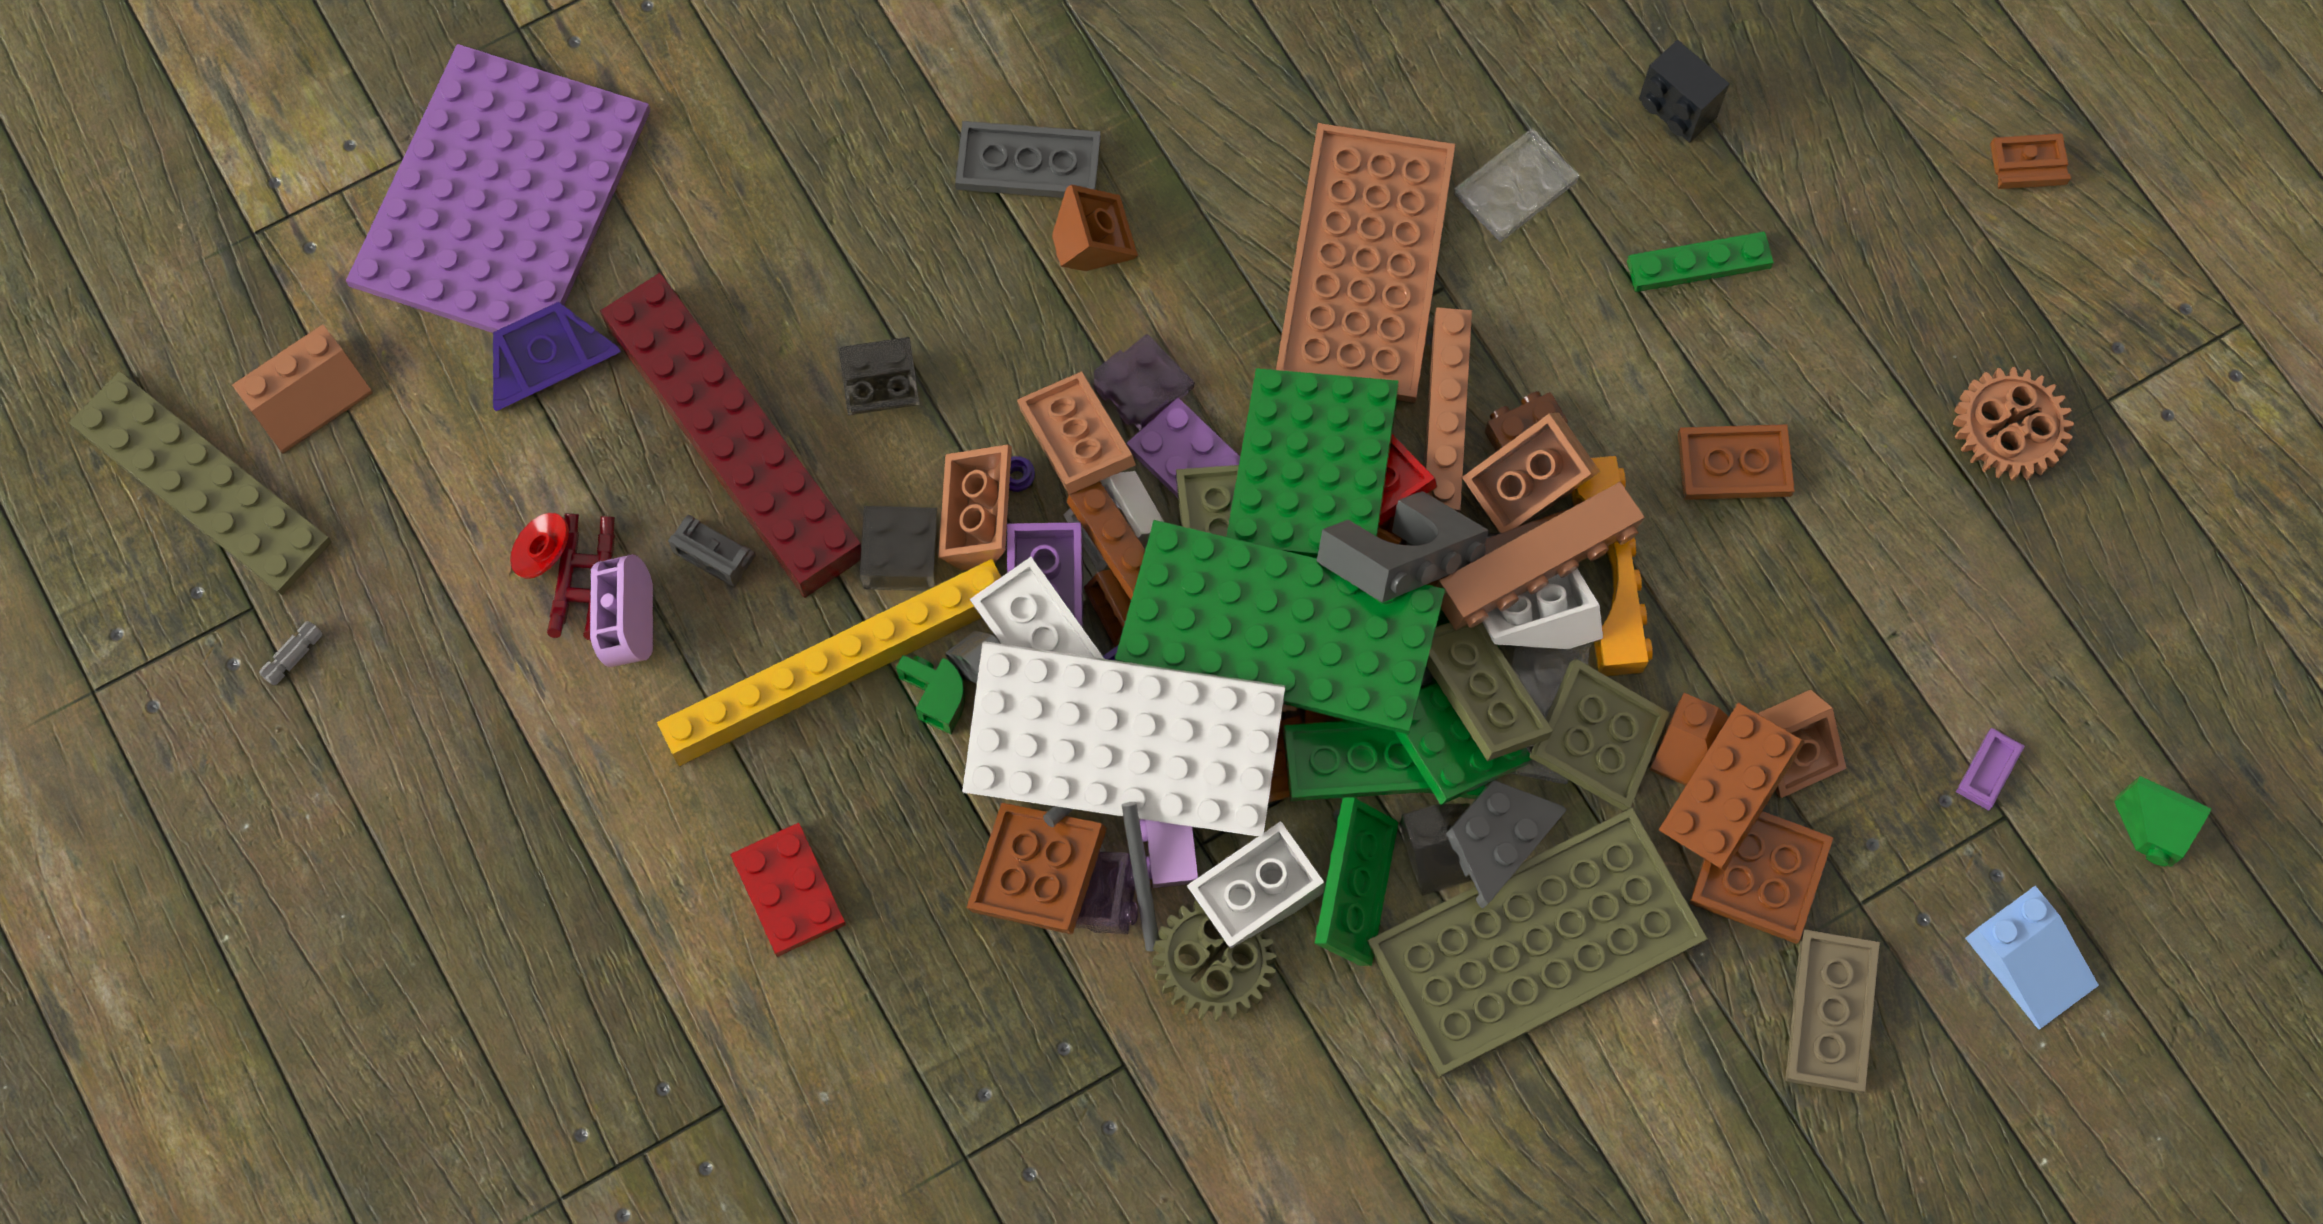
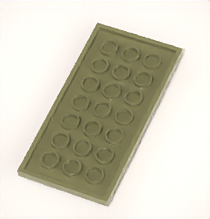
M1630 808L1524 861L1491 902L1483 909L1475 899L1479 894L1476 887H1473L1369 939L1367 943L1435 1072L1440 1078L1706 942L1707 937L1633 808Z

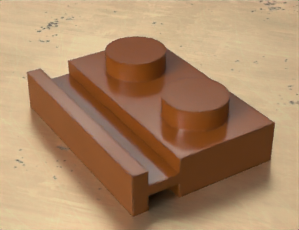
M2063 133L1994 137L1990 144L1995 174L1998 175V189L2067 185L2071 179L2067 171L2068 160Z

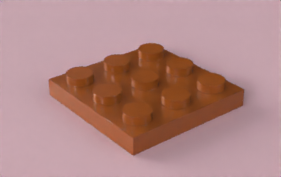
M1001 803L966 908L973 913L1073 935L1107 828L1102 823L1065 816L1054 827H1050L1043 819V816L1047 813L1045 811Z
M1762 811L1725 871L1708 860H1703L1689 904L1797 944L1801 939L1834 837Z

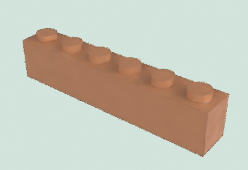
M1436 307L1432 326L1424 467L1435 477L1437 487L1427 494L1460 513L1472 310Z
M1618 482L1439 580L1436 587L1445 589L1441 609L1455 630L1465 625L1473 628L1488 618V612L1496 608L1504 611L1514 605L1519 600L1518 596L1526 591L1534 594L1549 584L1548 579L1558 574L1560 578L1569 575L1579 567L1578 563L1586 558H1589L1590 561L1598 559L1609 550L1608 546L1617 541L1620 545L1627 543L1639 533L1637 528L1645 517L1622 483Z

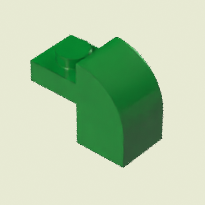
M903 655L896 667L899 679L925 691L916 707L918 720L951 735L965 706V693L958 670L945 658H942L937 669L934 670V665L924 658L914 656L911 659Z

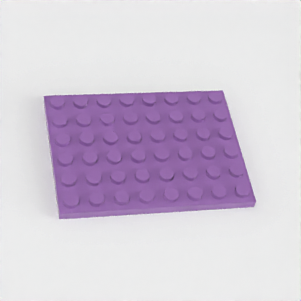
M457 44L346 279L348 286L491 333L558 301L565 305L651 111L649 104Z

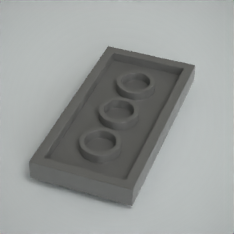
M962 121L955 180L956 190L1059 198L1064 197L1066 188L1071 184L1096 190L1101 132Z

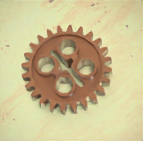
M2015 367L2011 368L2007 376H2005L2001 368H1997L1993 378L1985 372L1979 379L1980 382L1974 379L1968 387L1969 390H1964L1959 399L1962 402H1959L1954 410L1960 415L1953 421V425L1962 427L1955 435V438L1966 439L1967 441L1961 448V451L1967 452L1972 450L1975 453L1970 462L1975 463L1980 459L1984 461L1983 472L1989 470L1991 466L1996 468V478H2000L2004 471H2008L2011 481H2014L2020 472L2026 480H2029L2034 474V470L2041 476L2047 470V466L2053 468L2059 461L2058 457L2062 458L2068 450L2065 445H2068L2073 436L2067 432L2074 426V422L2064 420L2071 413V408L2060 407L2066 397L2064 395L2057 397L2052 395L2056 385L2053 384L2045 388L2042 386L2044 381L2043 375L2033 381L2031 380L2030 370L2027 369L2021 377L2018 376ZM2013 397L2022 399L2026 406L2017 404ZM2034 410L2040 411L2039 413L2027 416L2028 413ZM1982 412L1992 414L1995 421L1986 419ZM2025 417L2020 425L2016 423ZM2006 422L2010 424L2008 425V427L2002 429ZM2032 427L2040 428L2045 436L2036 434ZM2000 431L1997 435L1989 438L1986 436L1988 434ZM2001 441L2010 443L2014 451L2005 449Z

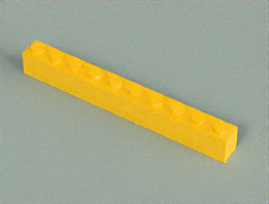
M990 559L658 721L657 724L678 766L982 618L970 599L1001 578L993 560Z

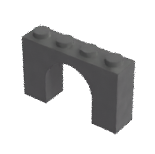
M1421 491L1398 500L1392 533L1414 546L1387 542L1374 536L1352 521L1345 520L1322 530L1316 562L1383 603L1446 577L1483 557L1486 551L1485 543L1488 529Z

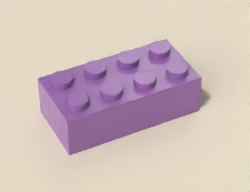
M1081 523L1007 524V573L1032 557L1084 629L1083 530Z

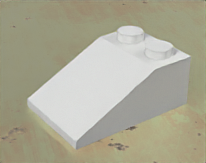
M1576 569L1563 578H1560L1557 574L1548 579L1549 584L1534 594L1526 591L1519 595V600L1504 611L1496 608L1488 612V618L1483 621V624L1494 644L1571 649L1603 639L1600 605L1579 570Z
M1280 821L1264 832L1263 837L1258 836L1188 884L1187 887L1231 949L1294 914L1319 897L1324 892L1325 883Z

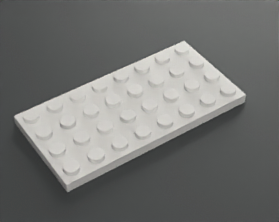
M984 641L982 643L962 792L1123 816L1122 804L1136 802L1139 819L1263 837L1285 685Z

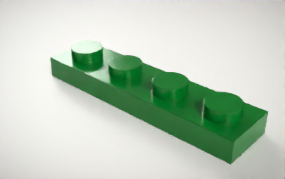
M1765 231L1631 254L1627 259L1635 292L1771 269L1774 263Z

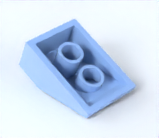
M2036 885L1965 938L2038 1030L2099 986L2061 916Z

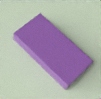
M1991 728L1967 769L1956 793L1989 811L1993 807L2025 746Z

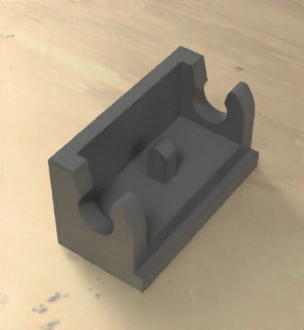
M691 515L685 517L674 535H671L668 540L675 555L732 587L736 586L756 556L755 552L750 548L730 540L700 523L699 520Z

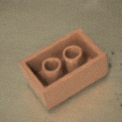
M1557 412L1546 415L1462 476V479L1498 531L1503 533L1528 524L1597 475L1600 470L1560 413Z

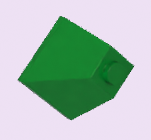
M2139 776L2119 793L2114 801L2135 850L2146 855L2148 861L2159 866L2172 867L2185 856L2211 811V808L2142 776Z

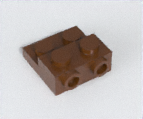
M1539 391L1533 392L1521 400V406L1511 411L1508 406H1503L1489 416L1491 420L1487 422L1485 434L1496 452L1549 413L1559 412L1565 422L1568 423L1567 418L1551 392L1541 395Z

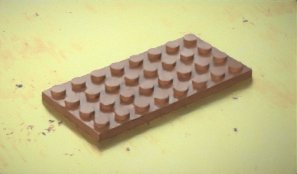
M1318 123L1276 370L1398 380L1397 400L1416 402L1455 144Z

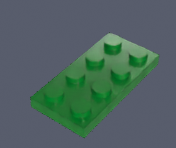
M1354 721L1284 725L1283 727L1290 801L1432 792L1395 731Z
M1355 797L1342 798L1314 944L1359 966H1372L1374 955L1367 941L1378 935L1399 822Z

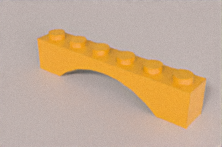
M1616 456L1591 458L1600 472L1571 492L1573 506L1584 502L1618 482H1621L1625 488V472L1623 468H1618ZM1634 537L1623 545H1620L1617 541L1608 546L1609 550L1607 553L1613 575V596L1610 612L1602 625L1603 639L1594 641L1598 671L1605 676L1643 673L1649 662L1648 660H1652L1653 656L1650 638L1645 639L1643 626L1647 625V611L1645 604H1639L1638 591H1641L1642 580L1639 569L1634 570L1632 557L1636 556V541Z

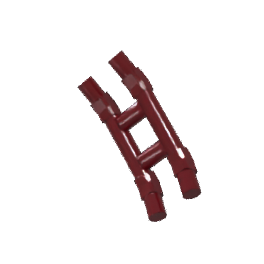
M564 513V519L569 527V536L566 547L560 556L556 590L552 602L547 635L552 638L561 636L568 615V602L589 603L583 636L585 639L590 640L591 589L571 587L573 568L591 569L595 563L612 558L615 542V517H600L597 555L577 553L579 514Z

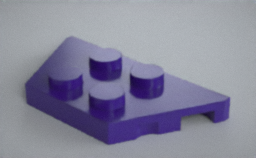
M558 301L493 332V408L496 412L621 351L618 346Z

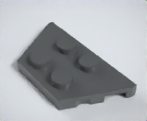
M1494 780L1486 786L1448 830L1446 835L1453 850L1459 855V864L1465 877L1471 876L1479 894L1475 899L1482 909L1491 902L1566 812L1567 809L1564 806Z

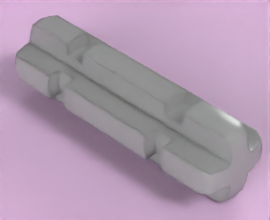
M309 621L304 622L297 630L299 634L296 637L292 635L272 656L275 660L272 663L268 661L260 669V675L267 682L277 685L285 676L283 672L285 670L290 671L310 650L307 648L309 644L314 645L322 637L321 630Z

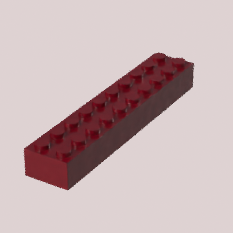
M661 273L653 276L600 310L609 332L804 598L865 558L860 541Z

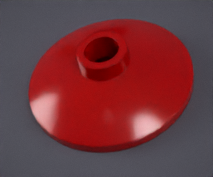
M545 513L536 517L525 526L518 535L511 551L510 564L515 574L524 579L535 578L544 574L558 561L566 547L569 536V527L566 520L559 514Z

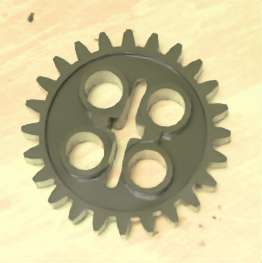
M1197 900L1193 903L1192 912L1185 906H1181L1178 912L1179 918L1173 915L1168 917L1166 923L1169 928L1161 926L1158 936L1162 940H1156L1153 946V950L1161 954L1153 957L1152 965L1162 967L1156 972L1155 980L1167 981L1161 990L1162 994L1173 991L1175 996L1171 1004L1174 1006L1183 1000L1186 1003L1184 1011L1186 1015L1194 1007L1199 1009V1020H1203L1207 1011L1212 1012L1215 1022L1219 1021L1222 1011H1225L1231 1020L1237 1014V1007L1245 1014L1248 1013L1251 1008L1250 1001L1258 1005L1262 999L1260 991L1267 992L1271 986L1270 982L1266 979L1273 978L1276 970L1268 965L1273 964L1277 956L1266 951L1272 947L1273 939L1261 938L1266 931L1265 929L1231 949L1228 947L1224 951L1221 960H1216L1207 969L1204 976L1197 983H1193L1191 978L1204 968L1208 958L1212 959L1218 954L1226 942L1222 936L1220 939L1213 940L1205 935V929H1217ZM1236 953L1243 954L1248 958L1250 964L1239 965L1234 961L1232 955ZM1179 955H1191L1196 960V964L1192 966L1183 964L1179 959ZM1211 979L1218 980L1224 985L1225 990L1214 991L1208 986L1207 981Z

